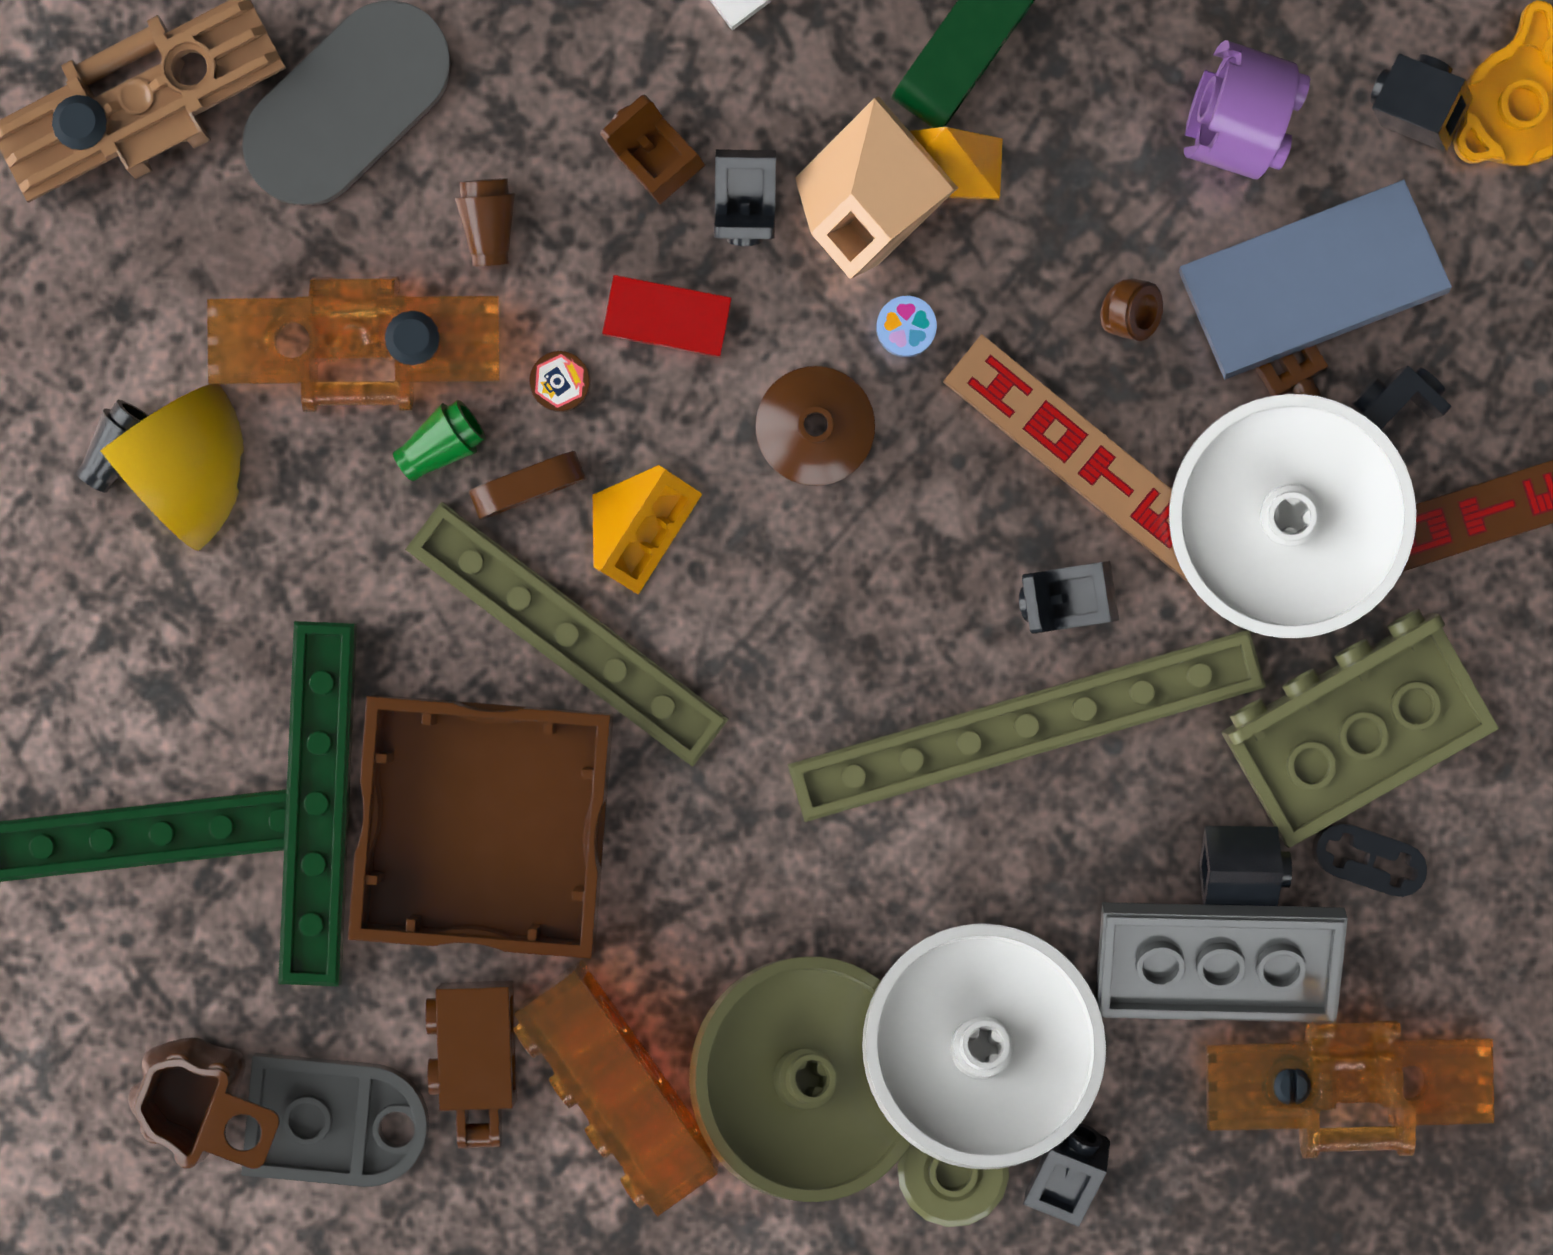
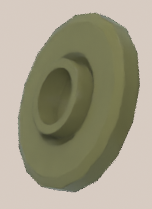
M912 1144L909 1145L897 1162L899 1187L908 1205L926 1221L945 1227L971 1225L988 1216L1003 1199L1009 1181V1167L1000 1169H972L955 1166L937 1160Z

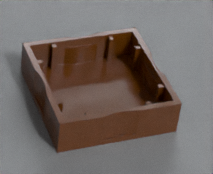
M385 695L367 696L360 774L363 797V823L358 846L354 853L348 940L421 946L472 943L511 953L591 959L596 949L614 713Z

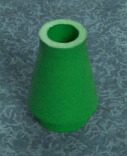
M456 400L449 406L442 403L405 444L393 452V457L404 475L414 482L427 473L477 453L476 446L484 441L486 436L474 414L462 401Z

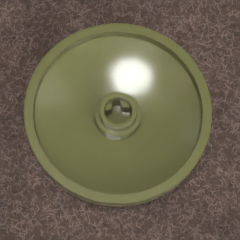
M806 956L783 959L758 967L742 976L726 989L707 1013L696 1036L690 1062L689 1087L694 1116L703 1138L715 1157L730 1173L751 1188L773 1197L793 1201L823 1202L836 1200L859 1192L878 1181L900 1160L911 1144L887 1120L871 1092L866 1077L862 1049L863 1028L870 1001L881 982L877 977L853 964L832 958Z

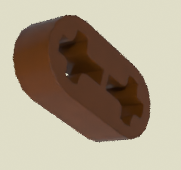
M570 451L475 487L469 491V495L479 520L573 486L584 481L586 478L576 452Z

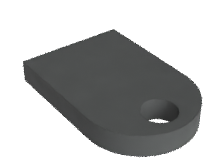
M255 1053L252 1056L248 1101L274 1110L280 1118V1124L265 1163L257 1169L242 1166L241 1176L358 1187H373L392 1182L406 1173L423 1151L429 1132L427 1105L417 1086L407 1076L385 1065ZM391 1112H402L408 1115L414 1124L413 1138L403 1144L390 1142L382 1132L381 1124L383 1117ZM249 1115L246 1118L244 1150L255 1147L261 1138L259 1123Z

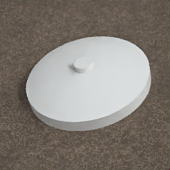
M1305 394L1268 396L1245 403L1227 412L1213 422L1190 447L1179 467L1172 487L1169 504L1170 536L1176 558L1186 579L1203 601L1219 615L1235 625L1266 636L1279 638L1313 637L1338 630L1358 620L1382 601L1393 588L1408 561L1416 530L1415 494L1410 475L1398 450L1379 427L1364 415L1337 401Z
M968 924L957 926L931 935L910 948L887 971L877 986L870 1001L863 1028L862 1049L866 1077L871 1092L887 1120L900 1135L922 1152L937 1160L965 1168L1000 1169L1030 1161L1056 1147L1078 1127L1087 1115L1098 1094L1104 1073L1106 1040L1102 1016L1097 1001L1081 973L1061 952L1044 940L1022 930L1003 925Z

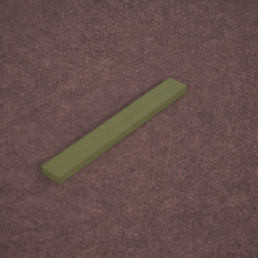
M1243 630L788 764L804 822H808L1265 688L1266 685L1250 631Z

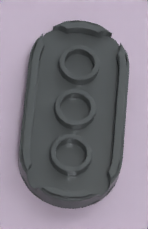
M392 0L367 4L349 15L274 87L251 112L245 125L242 145L246 166L256 183L275 199L284 203L302 206L328 203L346 192L423 118L443 96L448 84L451 63L447 40L437 23L416 6Z

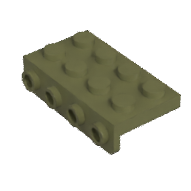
M1419 609L1411 611L1387 626L1391 633L1388 637L1370 646L1367 639L1361 640L1334 656L1339 665L1319 676L1314 669L1308 670L1282 686L1286 695L1267 706L1264 705L1262 699H1258L1229 716L1233 725L1221 731L1274 827H1278L1279 836L1286 847H1293L1499 729L1442 627L1446 624L1440 614L1428 613L1423 616Z

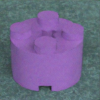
M1225 40L1217 47L1213 54L1223 58L1217 72L1205 70L1197 87L1185 130V136L1195 138L1196 140L1194 146L1184 148V155L1187 158L1256 180L1266 172L1268 167L1277 170L1283 167L1292 144V135L1285 132L1292 111H1299L1307 97L1310 76L1299 73L1298 65L1294 62Z

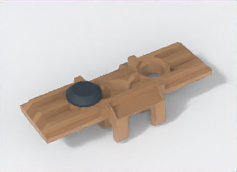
M228 0L169 32L161 18L156 15L147 20L149 27L78 64L74 60H70L61 65L68 80L66 82L67 85L0 119V151L26 201L31 202L117 156L122 161L126 170L135 179H138L152 171L148 159L183 141L189 142L194 149L209 142L211 139L196 115L286 69L252 1ZM159 50L162 55L160 64L126 80L124 83L97 97L94 96L89 85ZM190 52L202 55L207 64L204 78L199 83L191 86L183 85L180 81V73L185 65L182 57Z

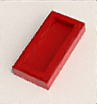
M613 275L602 334L603 336L721 358L732 297Z

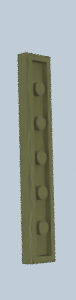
M444 502L438 505L405 549L693 767L729 720L728 717Z

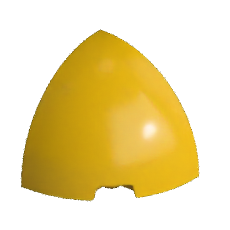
M218 383L202 386L177 398L131 427L100 450L113 468L155 516L181 541L196 551L203 548L221 529L236 502L239 493L237 484L240 473L241 454L244 452L243 437L236 412L228 396Z

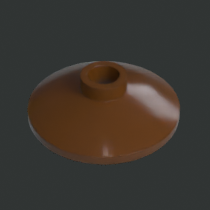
M823 366L798 368L780 377L766 391L756 416V436L764 458L776 472L786 479L808 486L832 484L852 474L867 457L875 435L874 412L864 390L848 375ZM817 413L825 417L827 430L822 435L812 436L806 432L804 421L810 414Z

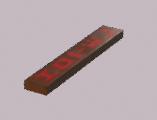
M1553 460L1417 503L1414 541L1403 572L1552 524Z

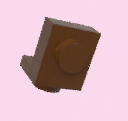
M641 95L631 105L619 110L611 122L600 132V135L617 159L659 204H662L705 166L700 156L663 118L657 107L646 95Z

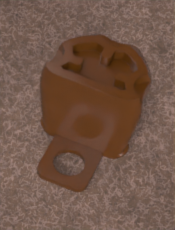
M195 1037L174 1040L148 1050L142 1058L143 1080L134 1085L128 1095L130 1108L140 1125V1131L145 1140L170 1149L175 1154L176 1163L185 1169L194 1167L210 1153L250 1169L261 1167L265 1163L280 1124V1118L274 1110L236 1096L246 1067L245 1059L240 1051L219 1047ZM245 1114L252 1116L260 1125L261 1138L252 1149H236L229 1144L226 1138V1125L236 1115Z

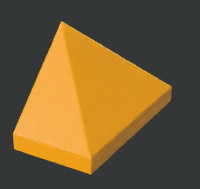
M950 127L910 130V133L958 187L948 198L1000 199L1003 138Z
M657 465L593 494L594 568L639 595L702 496V493L660 465Z

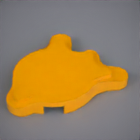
M1536 0L1528 4L1521 13L1517 32L1511 42L1506 47L1488 56L1472 71L1468 78L1467 84L1473 100L1453 140L1454 150L1464 162L1478 164L1492 161L1510 166H1530L1544 162L1553 156V6L1550 3Z

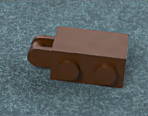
M513 980L441 983L435 989L436 998L426 999V1031L428 1035L437 1034L438 1058L428 1060L427 1078L429 1095H439V1111L456 1110L458 1149L501 1147L502 1109H512L517 1101ZM489 1109L490 1123L469 1124V1110Z

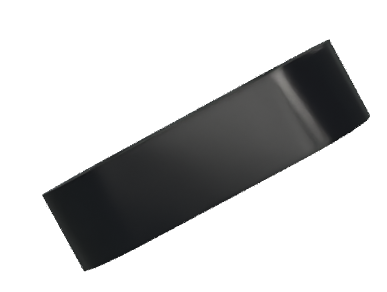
M1335 822L1319 831L1313 841L1312 851L1315 861L1321 869L1335 877L1397 897L1414 894L1422 887L1426 880L1428 868L1425 858L1420 851L1405 842L1349 823ZM1343 833L1350 834L1349 844L1356 849L1366 852L1363 863L1350 858H1343L1340 866L1332 865L1334 855L1326 851L1328 841H1339ZM1400 852L1406 853L1405 863L1413 868V873L1410 879L1400 877L1396 885H1390L1391 875L1383 869L1374 867L1375 859L1379 856L1396 861Z

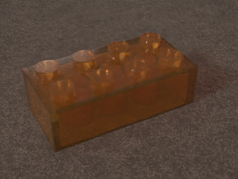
M582 959L523 1000L514 1013L519 1022L513 1028L517 1038L533 1058L540 1054L544 1056L554 1072L549 1081L555 1092L568 1108L578 1104L589 1121V1125L584 1128L588 1138L602 1157L607 1158L613 1154L625 1173L620 1178V1181L630 1198L640 1209L648 1204L658 1217L718 1174L719 1160L708 1147L696 1119Z

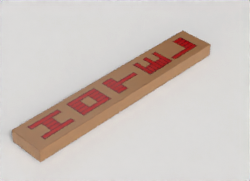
M981 334L944 379L943 383L1188 582L1176 558L1170 536L1169 504L1172 489Z

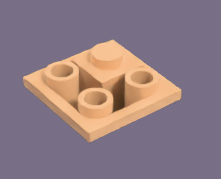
M879 96L874 98L795 177L811 234L850 279L878 266L958 188Z

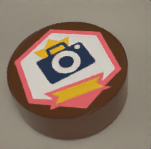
M553 351L543 355L536 361L530 373L529 384L534 398L544 408L554 412H568L579 407L585 401L590 391L591 380L587 367L577 356L565 351Z

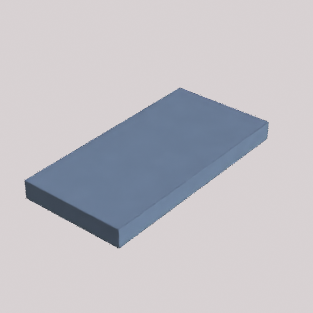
M1405 180L1182 265L1179 269L1180 277L1224 380L1448 294L1452 288Z

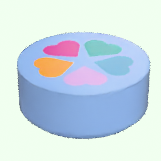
M900 296L890 300L880 311L876 323V332L881 345L888 352L899 357H913L924 352L934 340L937 330L936 317L931 307L922 299L914 296Z

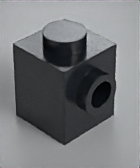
M1399 53L1391 70L1384 69L1374 84L1371 93V102L1374 103L1372 109L1382 127L1447 152L1473 100L1466 79L1451 74L1453 69L1447 63L1435 57L1420 54L1418 59L1415 60Z
M1205 826L1199 862L1203 905L1278 906L1281 888H1290L1292 881L1290 851H1281L1278 827Z

